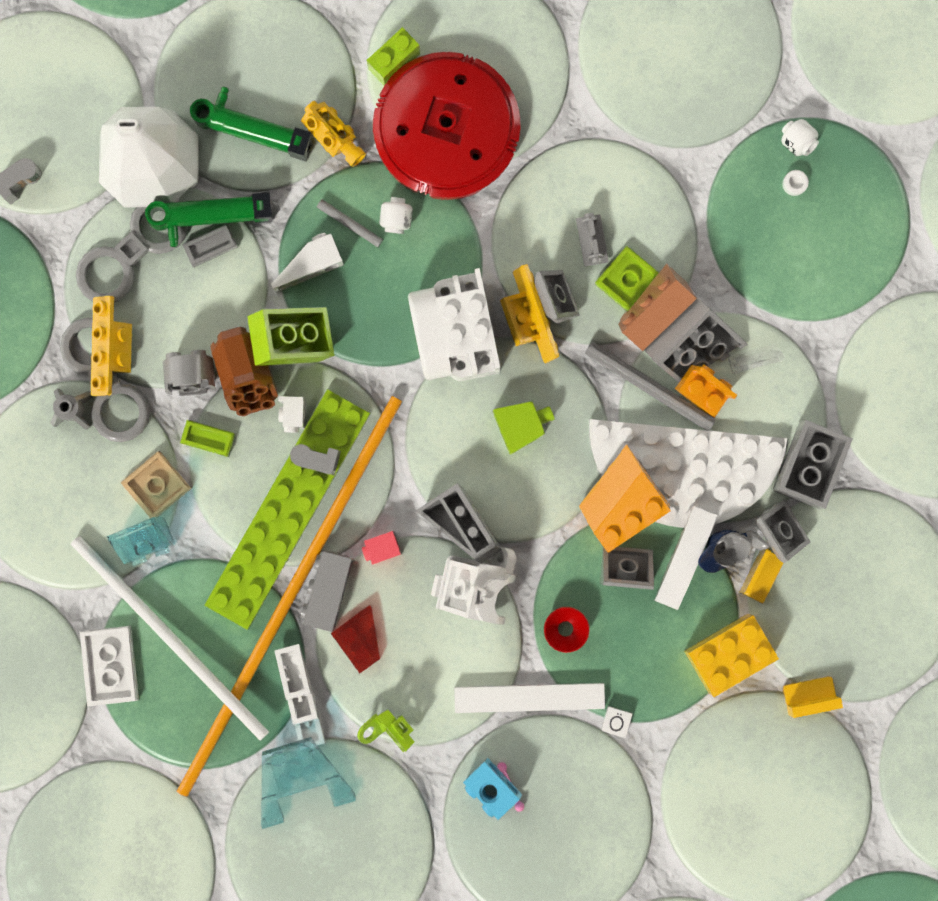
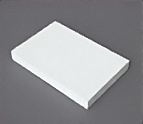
M131 626L81 631L80 640L87 707L138 701L139 695Z

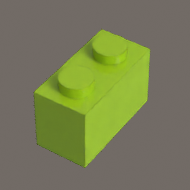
M402 27L366 60L368 70L385 85L398 69L420 55V45Z

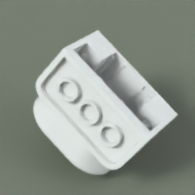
M480 268L475 269V273L462 276L454 275L452 278L438 281L433 288L413 291L408 294L425 379L433 380L451 376L454 380L466 381L499 374L500 363Z

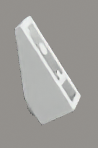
M318 234L312 238L313 241L305 245L271 284L276 293L344 265L331 234Z

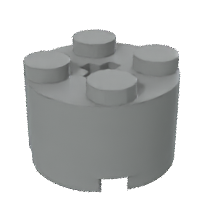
M193 350L191 354L181 355L178 352L166 354V359L163 361L165 393L173 395L172 391H179V396H194L207 393V388L209 387L212 391L216 389L213 358L207 356L205 350Z

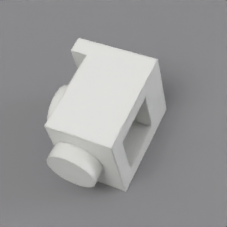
M279 396L278 401L283 403V407H279V422H283L284 432L299 433V428L305 429L306 399L304 397Z

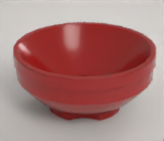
M561 607L555 609L547 617L544 623V636L553 649L563 653H571L577 651L586 643L589 637V624L584 614L572 607ZM568 621L572 624L573 631L569 636H562L559 633L558 626L560 623Z

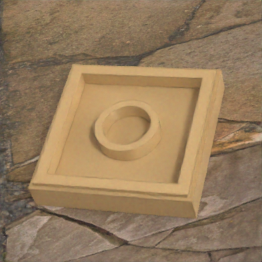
M161 451L156 452L121 482L152 521L192 489Z

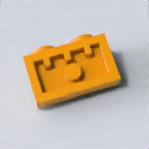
M691 365L675 389L702 411L715 418L727 399H735L737 394L731 390L733 386L723 379L718 380L714 377L715 372L708 366Z

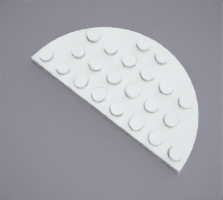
M589 420L591 451L601 477L627 444L670 505L671 511L655 522L685 528L693 506L716 514L717 518L714 525L727 521L751 507L763 496L777 476L787 444V438Z

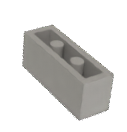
M322 551V555H317L314 563V569L317 570L315 580H310L307 593L311 594L308 604L304 603L301 612V618H304L303 625L330 632L335 630L353 558L328 551Z

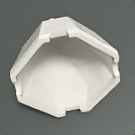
M121 107L102 125L100 132L99 183L124 208L147 207L154 201H162L163 203L179 202V198L189 188L193 189L198 184L199 135L175 111L162 107Z

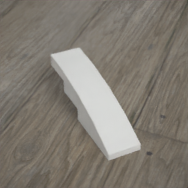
M696 506L692 507L685 528L681 532L674 553L670 557L654 601L676 610L679 609L698 566L699 557L703 553L717 518L716 514Z
M297 644L275 650L285 698L288 700L293 725L296 728L300 750L326 744L300 645Z

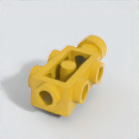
M312 101L307 105L304 110L306 113L301 122L308 131L312 132V135L332 157L343 153L346 156L345 160L351 167L359 164L365 158L366 153L360 146H356L353 143L357 137L354 135L352 127L345 125L338 117L335 108L329 107L325 102L318 104L316 101Z

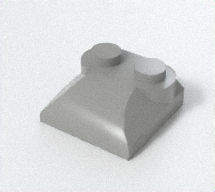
M563 270L537 272L535 275V287L547 317L559 324L565 320L580 316Z
M785 500L764 511L757 519V526L777 558L783 563L790 560L811 543Z

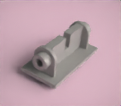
M588 213L584 217L576 218L584 267L609 263L600 214Z

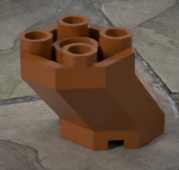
M236 327L220 332L217 336L218 341L216 343L213 341L210 347L223 388L224 398L230 410L236 411V414L239 416H247L251 413L273 408L275 405L274 400L278 397L270 365L255 366L250 333L244 327Z

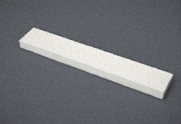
M604 683L454 687L455 713L605 709Z

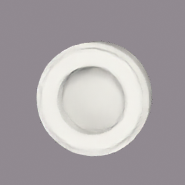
M800 170L790 171L782 182L784 191L791 196L801 195L809 184L807 175Z

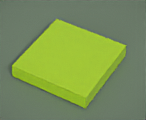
M626 246L595 282V285L624 310L629 311L659 272Z

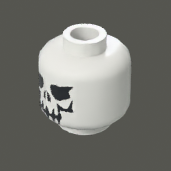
M799 119L795 122L790 121L782 129L784 134L781 142L795 156L809 155L819 143L817 140L819 136L817 130L804 119Z

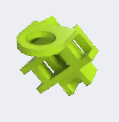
M385 710L379 715H373L360 727L357 734L358 740L361 743L368 744L383 732H387L402 752H406L415 742L409 735L414 729L402 715L394 717L389 710ZM369 727H373V733L369 737L364 738V732Z

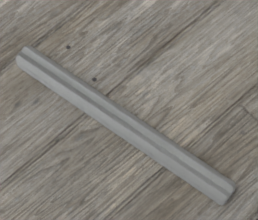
M594 342L588 346L585 352L588 357L704 430L709 431L714 425L715 418Z

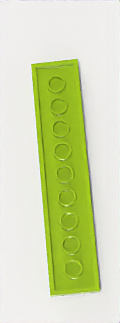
M327 389L296 445L303 444L310 447L313 451L327 454L329 448L341 451L335 472L336 476L367 422L370 413ZM289 455L204 606L248 630L335 476L297 466L291 461Z

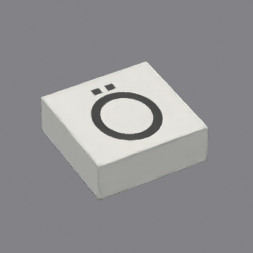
M607 706L601 731L626 738L632 713Z

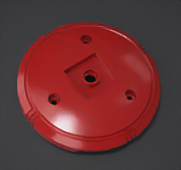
M437 52L418 57L402 66L390 77L380 92L379 96L381 98L377 99L379 103H376L377 108L374 109L373 134L377 151L390 174L399 183L413 192H424L425 195L429 194L433 199L441 200L461 199L472 196L493 183L508 167L514 156L513 152H516L515 147H517L516 143L519 142L520 113L516 98L508 83L494 68L478 58L474 60L473 56L469 58V55L465 57L463 53ZM458 81H462L464 83L462 85H459ZM448 117L452 120V125L450 127H443L441 120ZM405 130L406 134L401 135L400 131ZM478 154L479 158L474 159L473 155Z

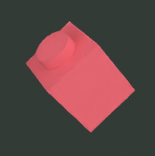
M394 531L365 540L366 546L362 547L366 561L371 560L372 565L402 554Z

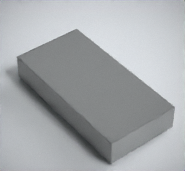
M227 224L182 244L193 268L238 248Z

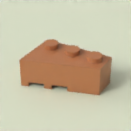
M666 264L630 310L623 314L618 325L622 333L643 351L697 298L688 283Z

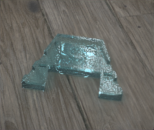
M311 737L262 752V829L284 823V816L278 802L279 798L325 784L328 787L334 807L356 801L355 792Z

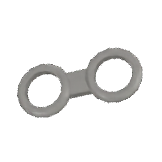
M136 207L130 220L131 232L114 248L109 246L97 247L84 254L76 270L77 286L82 294L92 302L94 297L113 296L114 303L119 301L132 288L135 277L133 266L148 252L162 254L171 252L179 247L186 238L188 226L178 227L179 239L177 247H171L169 240L158 244L149 242L143 236L140 226L147 207ZM100 257L115 258L123 267L124 276L121 285L111 293L101 294L95 292L87 281L89 266Z
M87 317L76 320L67 327L61 338L60 350L67 366L78 374L88 375L91 381V365H82L77 362L71 350L72 340L75 335L82 329L92 328L93 318ZM112 372V394L110 396H97L92 404L91 417L96 430L110 441L125 442L133 440L140 435L149 422L150 409L145 396L135 387L121 384L116 372ZM117 394L131 396L139 408V417L136 424L124 432H115L109 429L102 417L104 404L110 397Z

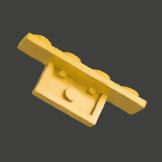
M524 264L513 271L519 294L504 297L500 300L515 346L536 341L543 362L549 363L559 357L558 345L553 339L550 322L545 316L534 284V276L528 264Z
M101 296L93 298L91 396H110L112 394V372L131 373L132 324L114 321V297Z

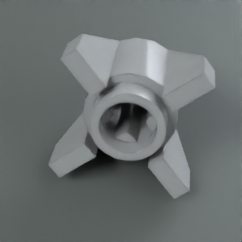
M57 388L54 391L56 400L53 403L54 415L50 423L57 427L64 420L75 421L81 427L88 430L91 426L82 415L84 414L83 403H86L93 397L91 392L87 391L74 397L65 395Z

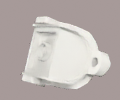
M500 547L502 551L493 556L491 564L486 562L481 564L476 560L454 555L449 556L446 560L443 576L435 575L431 595L438 597L436 608L468 619L504 625L506 617L496 613L495 603L500 590L515 580L516 575L513 574L517 560L515 552L512 549Z

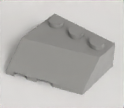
M698 296L680 316L644 349L652 360L677 382L681 381L691 365L700 367L706 365L709 367L718 359L723 361L730 357L729 352L739 347L742 349L748 345Z

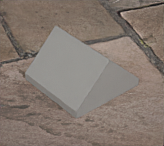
M603 547L600 584L653 590V550L616 547L607 552Z

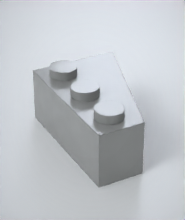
M458 483L416 510L417 513L481 564L502 551L466 491Z

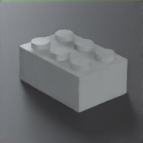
M807 420L799 422L773 491L817 509H826L853 438Z

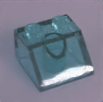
M153 517L107 536L109 543L124 564L132 563L133 567L147 562L146 557L154 553L156 557L169 553V547L175 545L165 517Z

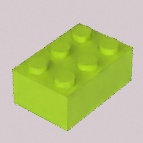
M327 307L262 309L247 316L255 366L313 363L335 356Z

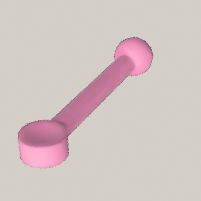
M504 762L498 763L497 768L511 782L506 771L507 765ZM520 800L515 804L516 811L521 812L524 810V804Z

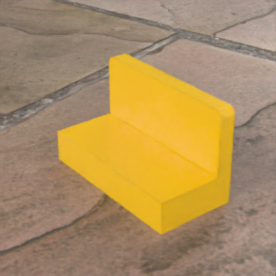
M760 550L739 592L763 604L783 562L771 550Z
M830 676L783 686L788 715L793 718L843 708L842 700L836 696L833 678Z

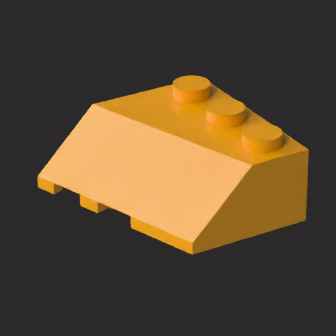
M627 444L579 505L593 533L607 552L615 549L671 511L669 503Z

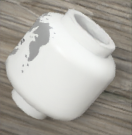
M391 197L390 202H384L381 205L379 223L385 228V232L404 234V230H408L411 227L413 208L409 204H405L404 198Z

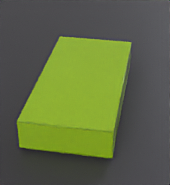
M186 420L180 443L229 457L235 433Z

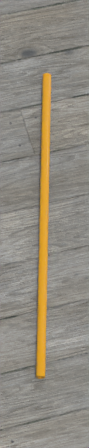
M391 396L235 682L231 693L239 701L311 571L317 555L320 554L398 411L402 401L396 397ZM223 704L177 789V792L183 796L188 797L233 714L225 704Z

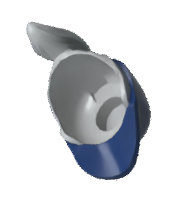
M734 530L718 531L709 536L705 551L699 557L698 564L704 571L715 573L745 560L753 548L764 550L768 549L770 545L754 531H746L741 534Z

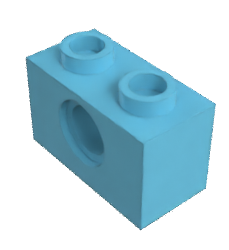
M489 758L477 767L463 782L466 785V792L474 799L477 797L483 804L482 808L490 817L494 816L497 820L512 808L522 796L520 791ZM485 786H495L497 795H488L485 791Z

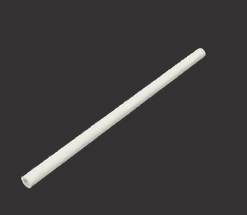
M81 536L72 541L71 545L261 741L269 731Z

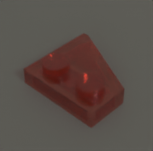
M371 605L364 608L331 633L359 674L380 659Z

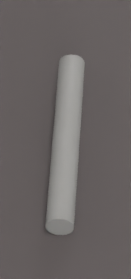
M323 199L320 200L317 205L318 209L376 247L382 244V238Z

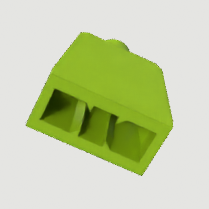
M532 401L497 408L492 411L509 455L514 454L545 434L542 425L555 420L550 406L536 411Z

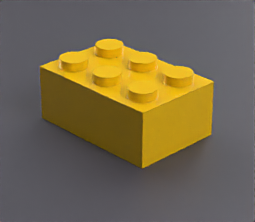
M751 614L744 615L684 651L706 690L713 697L779 660L754 615Z

